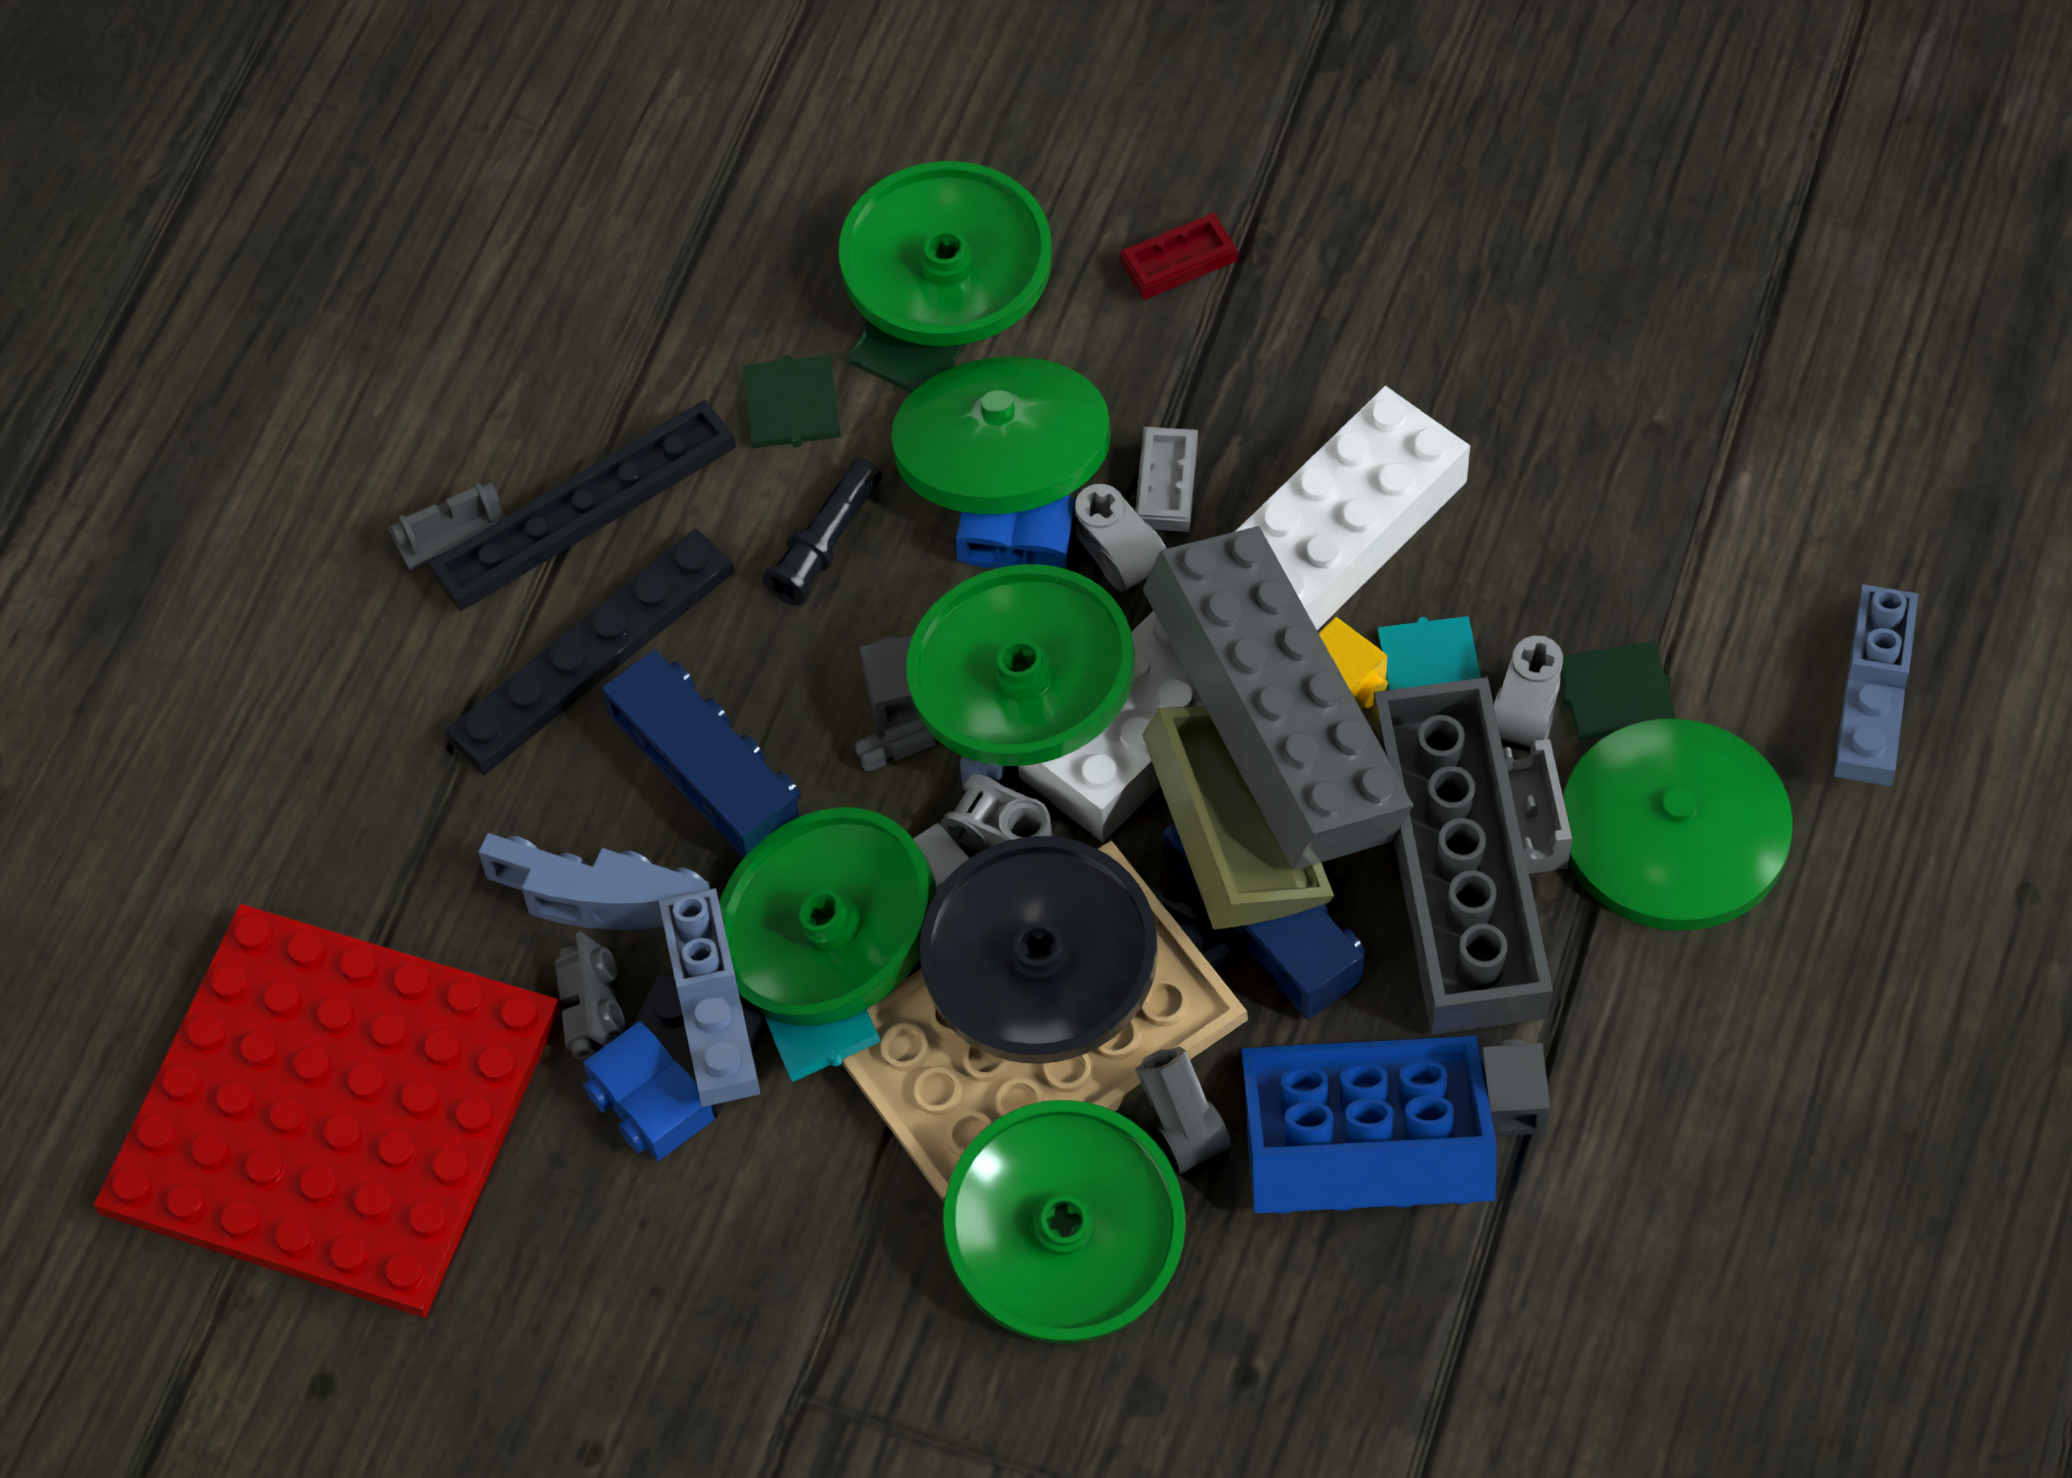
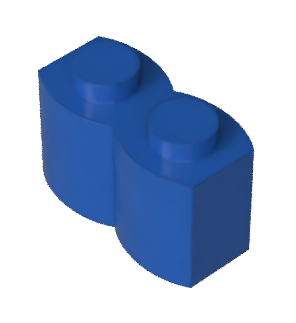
M1067 495L1055 502L1035 509L1008 514L992 515L961 512L956 537L957 560L972 566L992 569L1022 564H1040L1067 569L1076 520V498Z
M640 1021L583 1062L588 1081L583 1084L585 1092L602 1113L611 1108L623 1120L618 1124V1129L626 1142L638 1154L646 1149L657 1161H660L715 1120L711 1105L702 1107L696 1082L674 1061L661 1042Z

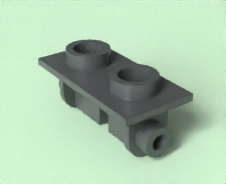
M478 481L473 484V488L446 499V502L438 506L434 504L407 517L404 515L398 516L399 522L388 527V530L409 571L431 562L505 518L498 504L500 502L499 497L491 482L482 486Z
M582 932L576 933L577 946H568L559 951L560 957L555 961V970L560 1001L564 1004H569L580 1000V1004L561 1011L565 1047L572 1051L573 1058L585 1060L596 1053L595 1048L606 1046L621 1035L625 1028V1019L616 999L614 980L618 977V968L612 953L606 947H602Z

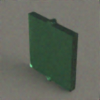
M867 321L865 323V333L847 355V363L912 393L931 377L954 367L955 361L968 344L956 346L916 344L891 336Z
M831 354L796 359L785 355L780 361L743 365L753 448L791 443L794 447H800L802 442L841 437Z
M1655 641L1563 656L1561 675L1566 690L1563 695V703L1566 706H1570L1579 741L1605 737L1626 726L1643 721L1676 719L1668 690L1671 685V678L1668 675H1664Z

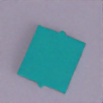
M1469 616L1428 621L1426 617H1420L1416 623L1384 626L1377 629L1380 650L1388 655L1386 672L1388 690L1481 678Z
M867 1009L849 1018L820 1025L787 1024L765 1016L792 1082L829 1065L839 1066L842 1063V1059L881 1042Z

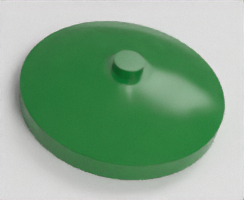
M938 161L911 166L880 180L865 192L852 207L844 222L839 239V263L842 281L850 300L857 310L870 323L891 336L928 346H956L974 343L992 337L1011 327L1022 319L1039 300L1048 282L1052 266V244L1048 221L1042 208L1030 192L1020 183L997 170L961 161Z
M1007 356L980 359L954 366L922 383L904 400L898 409L892 425L891 438L898 472L907 485L923 498L939 506L965 513L1008 514L1050 504L1084 485L1097 472L1108 453L1110 423L1107 405L1103 396L1083 375L1051 361L1030 357Z
M1022 564L996 568L978 574L955 586L934 603L924 615L912 636L907 654L906 676L911 698L921 722L941 744L953 752L977 762L998 766H1025L1063 757L1085 746L1099 736L1113 722L1127 701L1135 677L1136 658L1131 630L1126 616L1114 598L1101 586L1087 577L1067 569L1040 564Z
M1655 719L1632 724L1611 733L1591 747L1580 759L1568 779L1563 795L1572 835L1568 864L1577 880L1590 895L1610 911L1634 923L1651 928L1673 931L1699 930L1721 925L1738 918L1761 902L1771 891L1784 869L1791 844V805L1783 783L1774 768L1754 747L1743 739L1719 727L1687 719Z
M850 807L830 808L808 813L780 826L767 835L744 857L730 877L719 905L738 992L749 1005L765 1016L787 1024H828L849 1018L872 1007L891 993L908 976L920 959V937L928 907L937 893L936 881L931 865L922 849L908 832L893 820L873 811Z
M1051 1100L1015 1109L992 1122L973 1139L957 1162L950 1178L944 1198L942 1232L947 1258L954 1276L962 1290L982 1313L998 1325L1022 1337L1053 1344H1074L1093 1341L1118 1332L1141 1317L1156 1302L1168 1285L1180 1260L1185 1236V1208L1181 1188L1170 1162L1156 1142L1143 1129L1121 1114L1103 1106L1075 1100Z

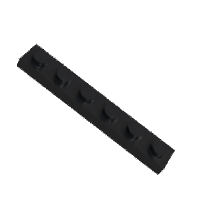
M704 399L429 562L431 573L461 612L735 449L734 434Z
M695 528L445 729L448 741L483 775H486L734 573L732 560Z

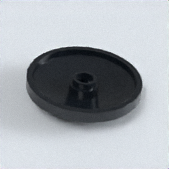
M1054 836L1022 837L991 846L965 861L944 881L928 907L920 937V961L925 984L931 1001L945 1023L959 1037L980 1051L997 1058L1020 1063L1043 1064L1072 1059L1089 1053L1114 1038L1131 1022L1144 1004L1155 978L1158 960L1157 933L1153 913L1144 892L1133 876L1120 863L1099 849L1079 841Z

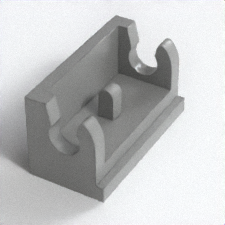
M1550 739L1534 741L1530 748L1531 754L1520 760L1513 759L1510 747L1503 749L1528 873L1568 869L1572 835Z

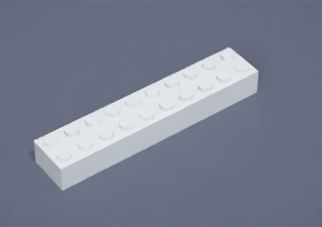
M1384 386L1236 531L1260 526L1315 628L1318 630L1467 482L1470 445L1387 386ZM1154 611L1131 632L1136 658L1135 677L1127 701L1113 722L1091 742L1070 754L1044 763L1018 766L1019 778L1102 843L1161 786L1142 736L1158 708L1204 706Z

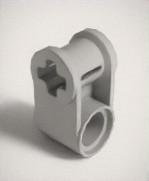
M1093 484L1084 488L1078 494L1075 502L1076 516L1078 518L1076 523V539L1080 546L1097 563L1109 583L1117 591L1124 593L1148 578L1160 551L1166 549V546L1157 532L1140 518L1122 497L1121 493L1114 487L1106 484Z
M1530 636L1520 641L1513 650L1503 686L1499 689L1494 703L1502 741L1531 748L1534 741L1548 738L1556 699L1560 689V673L1563 664L1562 651L1552 639L1545 636ZM1533 669H1539L1540 671L1539 673H1534Z
M972 774L967 778L964 784L965 794L955 810L944 815L940 824L955 842L966 848L979 851L1005 841L1022 838L1016 835L1023 831L1031 830L1037 832L1032 836H1053L1049 811L1043 803L1008 789L997 781L981 774Z

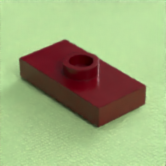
M1215 212L1119 251L1120 263L1143 300L1238 261V249Z

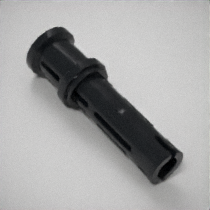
M861 457L854 458L851 461L849 468L806 529H800L790 535L786 543L787 551L776 566L768 567L763 573L762 580L764 585L778 599L791 605L803 604L809 595L808 587L818 572L829 568L833 560V546L875 486L882 480L883 476L879 469L875 470L871 477L868 476L875 467L872 462Z

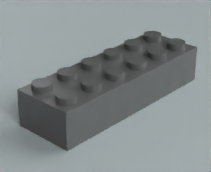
M1260 526L1161 550L1142 590L1292 870L1392 842L1414 805Z
M1488 677L1374 692L1371 718L1372 731L1414 805L1393 840L1431 1035L1547 1019L1553 988Z

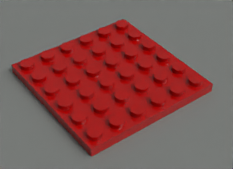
M240 904L94 1203V1207L101 1216L426 1318L561 1011L559 1000Z

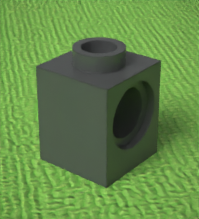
M913 635L902 638L885 637L871 645L859 647L863 677L877 732L918 716L911 698L906 676L907 654Z
M1509 1039L1500 1041L1493 1046L1483 1047L1481 1064L1495 1136L1546 1133L1550 1114V1101L1543 1043L1527 1044L1522 1040Z

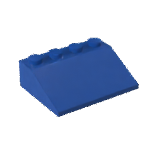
M1476 1036L1241 1048L1254 1213L1274 1212L1287 1214L1294 1211L1334 1209L1346 1211L1353 1208L1395 1206L1405 1208L1425 1204H1470L1473 1202L1496 1201V1139Z

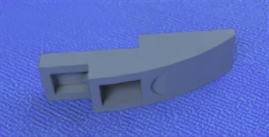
M1862 584L1840 718L1834 777L1892 787L1896 769L1905 688L1910 669L1918 593Z
M490 833L487 834L479 850L487 879L522 890L529 915L562 924L610 930L664 928L659 904L660 900L710 890L709 883L704 881L697 873L685 868L670 870L654 865L646 857L633 851H622L620 854L602 848L592 867L584 859L574 854L561 853L558 856L537 849L534 844L524 838L509 836L505 839Z
M716 888L660 900L659 904L702 1107L761 1094Z

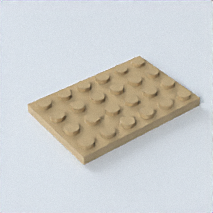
M1112 841L1100 847L1099 850L1120 863L1140 885L1153 913L1158 943L1157 967L1150 992L1136 1016L1114 1038L1089 1053L1053 1063H1020L994 1057L968 1044L945 1023L931 1001L921 968L903 980L885 998L867 1009L881 1042L842 1059L841 1064L943 1202L952 1173L965 1149L983 1129L1003 1115L1029 1104L1051 1100L1082 1101L1117 1111L1144 1092L1135 1070L1143 1062V1058L1161 1049L1167 1050L1180 1046L1187 1051L1191 1060L1248 1020L1247 1010Z

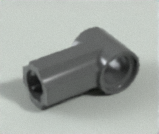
M1179 1046L1173 1049H1161L1143 1058V1062L1135 1070L1158 1123L1154 1127L1157 1144L1167 1157L1175 1174L1180 1175L1231 1149L1232 1144L1227 1128L1218 1111L1206 1100L1187 1051Z

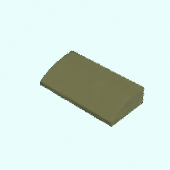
M1205 706L1158 708L1142 736L1213 929L1231 928L1274 920L1330 902L1334 894L1322 863L1297 870H1292Z

